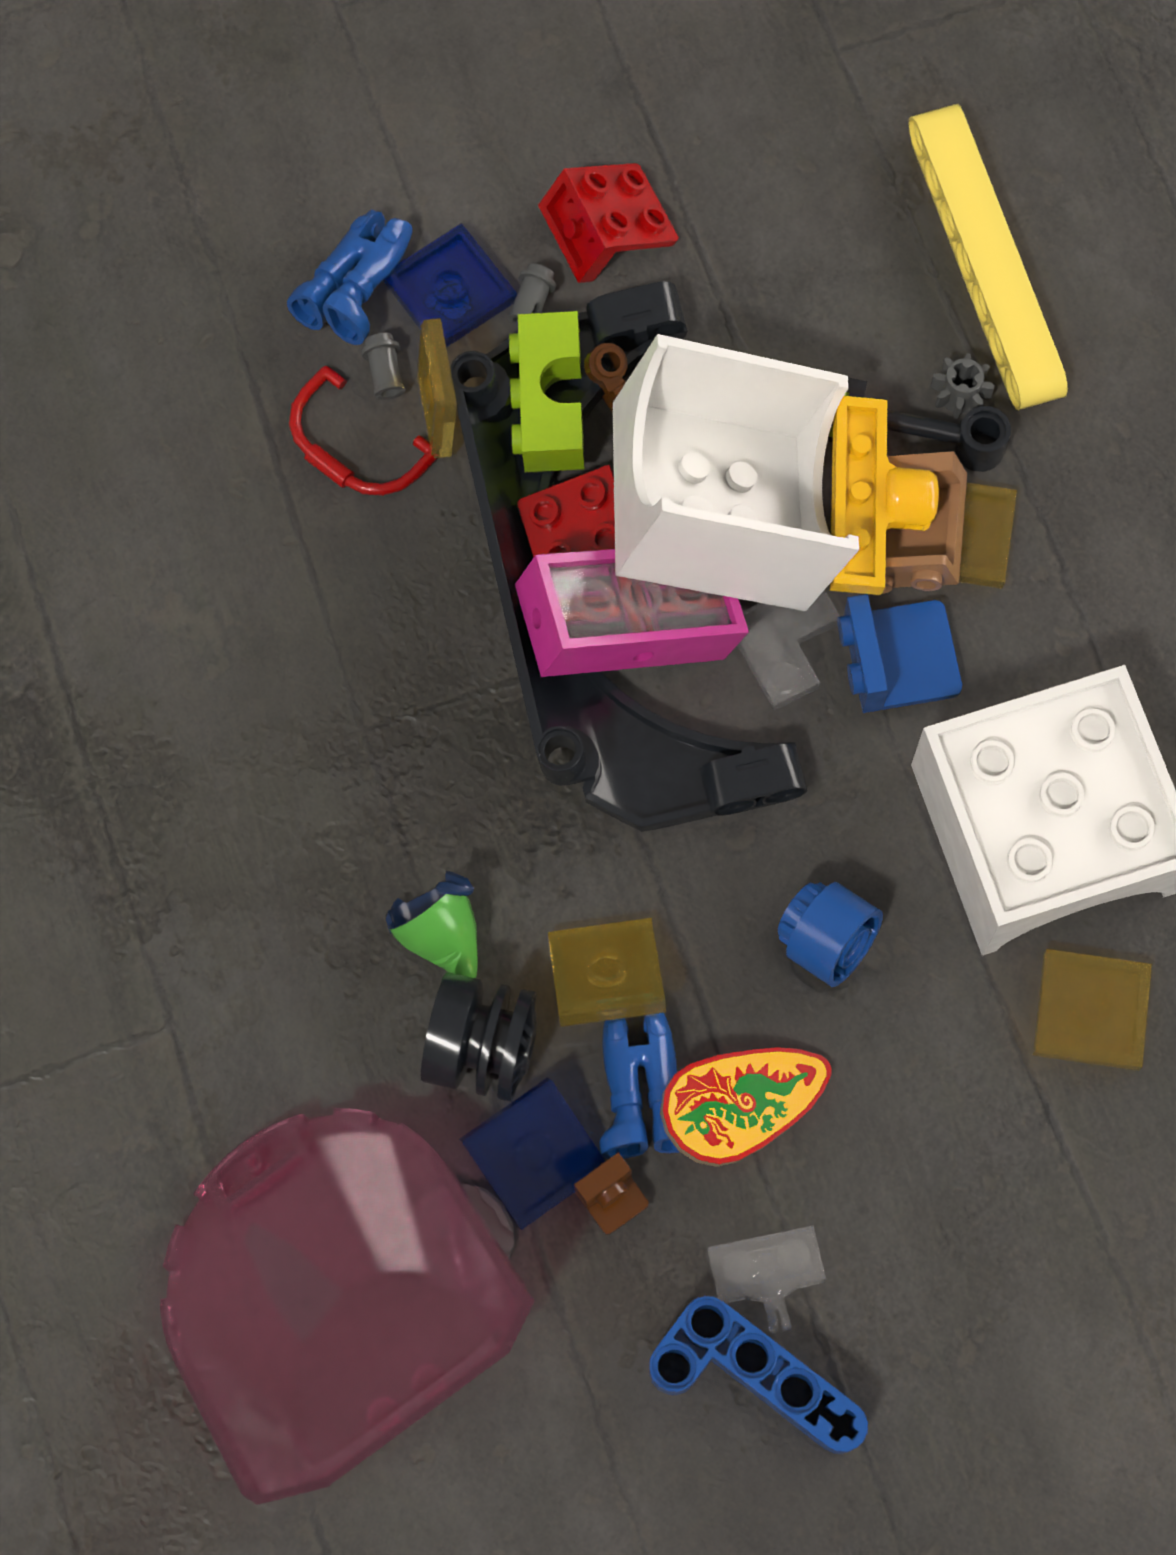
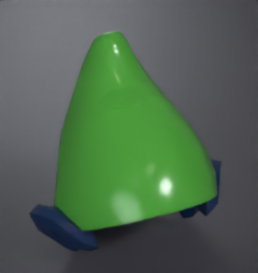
M446 871V881L439 882L431 891L407 903L400 898L394 901L391 910H388L385 920L390 934L403 947L449 973L476 978L478 970L477 925L468 898L473 893L474 887L467 878L454 872Z

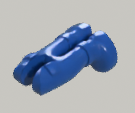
M372 209L365 215L356 218L336 248L317 267L314 272L315 277L300 284L289 296L287 307L292 316L302 325L312 330H320L327 321L331 329L342 340L353 345H361L370 333V322L361 308L362 303L368 301L374 289L389 276L401 260L413 234L411 224L398 218H392L385 225L383 214Z
M659 1002L643 1004V1029L646 1032L647 1045L628 1047V1024L625 1020L623 1006L607 1008L602 1034L603 1059L607 1082L611 1092V1111L616 1113L613 1125L603 1133L599 1142L601 1156L610 1159L618 1152L623 1159L636 1157L648 1149L647 1132L641 1112L643 1101L639 1088L638 1067H644L646 1073L649 1107L653 1112L652 1135L654 1149L660 1153L680 1152L666 1135L660 1115L662 1093L672 1076L677 1073V1062L672 1032Z

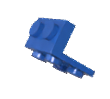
M868 594L847 597L844 616L837 617V625L842 647L849 646L852 664L847 665L850 689L853 695L859 694L863 713L951 699L960 694L962 681L946 609L942 602L932 600L871 611Z

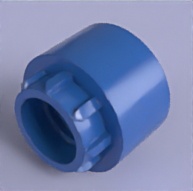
M821 882L816 884L809 883L796 894L786 908L778 926L779 940L787 946L786 955L790 960L830 987H836L852 974L869 951L881 927L883 912L838 882H833L828 886Z

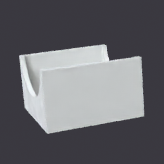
M657 334L613 402L615 576L807 611L859 551L858 536L848 535L846 538L830 534L825 521L822 500V476L827 440L836 410L848 390V376Z
M1125 665L923 728L911 767L982 956L997 951L1005 943L1034 928L1102 903L1151 892H1161L1163 898L1176 894V790Z

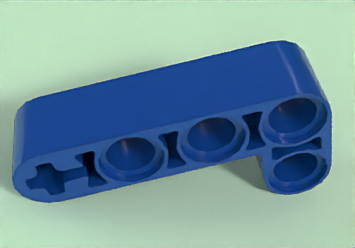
M703 1296L693 1300L656 1347L650 1358L649 1375L651 1381L659 1391L667 1395H679L687 1392L712 1361L823 1449L831 1453L844 1454L856 1449L866 1437L868 1422L865 1413L857 1404L716 1297ZM711 1309L721 1317L723 1327L717 1336L702 1338L694 1332L691 1319L698 1311ZM755 1343L765 1351L767 1357L766 1366L761 1371L748 1373L738 1366L736 1351L741 1345ZM677 1353L684 1356L688 1361L690 1373L684 1381L669 1383L659 1375L658 1364L665 1355ZM798 1377L809 1385L811 1398L806 1406L793 1408L783 1401L780 1390L784 1380ZM822 1395L831 1400V1403L823 1409L834 1418H839L844 1413L850 1416L852 1420L848 1428L854 1433L852 1439L843 1436L837 1441L833 1440L829 1436L833 1428L832 1425L820 1415L816 1418L814 1426L805 1420V1417L818 1407Z

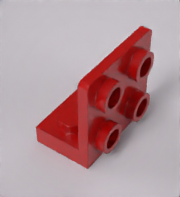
M637 163L564 168L538 204L578 283L593 282L616 252L672 247L679 239L646 175Z
M609 464L523 497L517 502L533 557L541 554L615 549L614 470Z

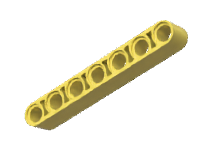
M958 104L911 116L909 118V133L915 154L1012 405L1016 410H1021L1065 397L1068 388L1062 362L961 107Z

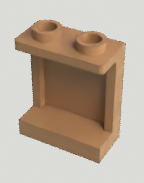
M954 451L887 456L889 463L896 467L924 469L934 473L938 480L939 500L936 516L927 530L916 531L894 528L886 530L885 589L882 594L892 591V588L913 587L922 591H935L940 589L942 585L959 584L967 483L966 470Z

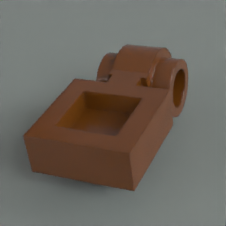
M604 343L589 351L585 358L584 368L589 379L599 384L605 392L602 398L613 413V402L626 383L622 377L626 373L628 361L626 354L619 346L612 343ZM602 357L609 360L611 365L610 372L603 369L601 365Z

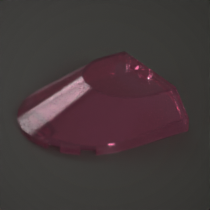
M334 1108L333 1115L308 1119L304 1114H299L259 1131L237 1146L210 1171L193 1194L199 1201L192 1210L185 1226L182 1227L176 1224L168 1244L163 1268L169 1271L167 1298L160 1299V1311L164 1335L172 1358L240 1492L253 1503L260 1505L330 1486L510 1353L535 1299L453 1171L419 1134L402 1123L398 1125L381 1119L374 1112Z

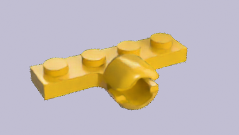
M843 396L833 418L831 535L846 538L848 535L858 536L859 551L830 583V591L881 595L885 589L886 530L894 528L925 531L930 527L937 513L939 500L937 476L930 470L896 467L889 463L887 457V400Z

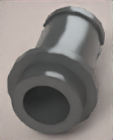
M529 264L526 270L520 272L518 279L521 282V286L512 310L507 317L511 323L515 322L518 314L542 312L548 294L553 293L556 288L555 274L552 270L540 264ZM517 319V321L515 322V326H517V327H518V319Z
M378 333L367 337L364 340L365 347H363L361 352L363 358L369 362L375 397L387 400L401 396L406 390L402 382L397 354L400 351L399 343L393 340V336L390 333Z

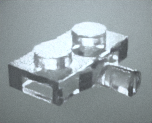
M814 1226L707 1247L717 1298L725 1303L745 1299L757 1302L763 1301L769 1333L779 1332L775 1310L778 1312L782 1331L792 1328L784 1297L798 1288L822 1284L826 1280Z

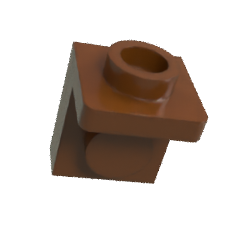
M619 1152L574 1184L576 1195L605 1235H611L648 1208V1200L632 1179L631 1169Z

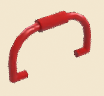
M323 366L301 388L291 404L289 427L294 442L305 454L304 459L341 488L347 486L361 494L379 496L399 492L418 480L440 455L437 447L421 435H418L414 439L413 445L423 452L424 455L408 472L396 480L385 483L364 482L354 477L352 470L319 445H312L305 437L301 425L303 408L310 397L326 380L339 390L346 385L347 380L329 366Z

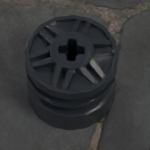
M446 972L439 986L427 1029L421 1064V1081L457 1090L466 1074L467 1068L476 1069V1093L486 1096L494 1074H499L497 1098L512 1102L520 1081L527 1074L534 1049L538 1026L535 1012L536 992L522 989L513 1012L509 1011L510 986L501 984L491 1006L482 1005L483 985L481 979Z

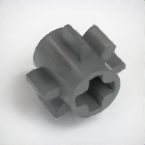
M969 353L963 359H958L954 362L948 357L944 358L942 365L943 374H933L931 382L932 389L941 391L937 396L935 406L937 408L945 406L949 411L953 412L954 419H958L961 413H966L974 408L983 406L982 398H991L995 386L990 382L984 381L990 366L988 364L980 366L976 361L972 360Z

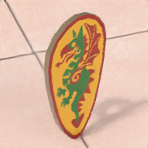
M781 1047L721 1054L690 1063L672 1076L662 1093L660 1115L665 1133L678 1151L696 1163L715 1167L737 1163L764 1148L793 1126L813 1107L824 1092L831 1077V1065L822 1055L801 1049Z

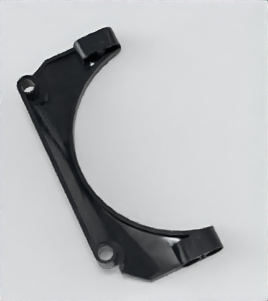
M664 281L654 282L604 294L591 300L586 306V311L578 313L581 379L557 381L546 390L545 395L558 403L581 402L582 419L584 421L602 399V395L605 394L599 384L591 381L585 372L584 362L590 350L604 343H612L619 346L626 354L628 361L626 373L622 377L624 379L634 371L657 334L684 339L688 330L675 284ZM509 337L487 354L478 351H466L459 354L451 363L449 377L536 755L544 777L551 783L559 786L584 782L583 792L586 803L641 832L666 828L713 816L741 813L787 802L804 795L808 790L795 742L757 743L735 741L706 735L680 726L651 712L627 696L605 677L602 672L541 677L515 588V583L534 558L517 502L523 497L552 487L557 471L525 472L522 454L513 455L512 424H521V409H512L510 379L520 378L519 363L511 364ZM602 357L601 365L603 369L610 372L611 365L609 360ZM473 377L485 379L477 387L464 386V383ZM560 747H567L575 752L574 758L564 765H556L548 760L549 755Z

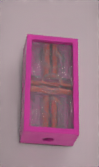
M615 549L535 555L515 583L541 677L725 660L749 633L738 598L615 576Z

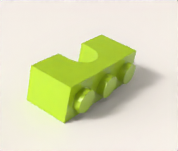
M578 311L518 314V333H509L511 364L519 363L520 378L510 379L512 409H521V424H512L513 455L522 454L525 472L584 470L581 402L558 403L545 395L546 390L557 381L581 379Z

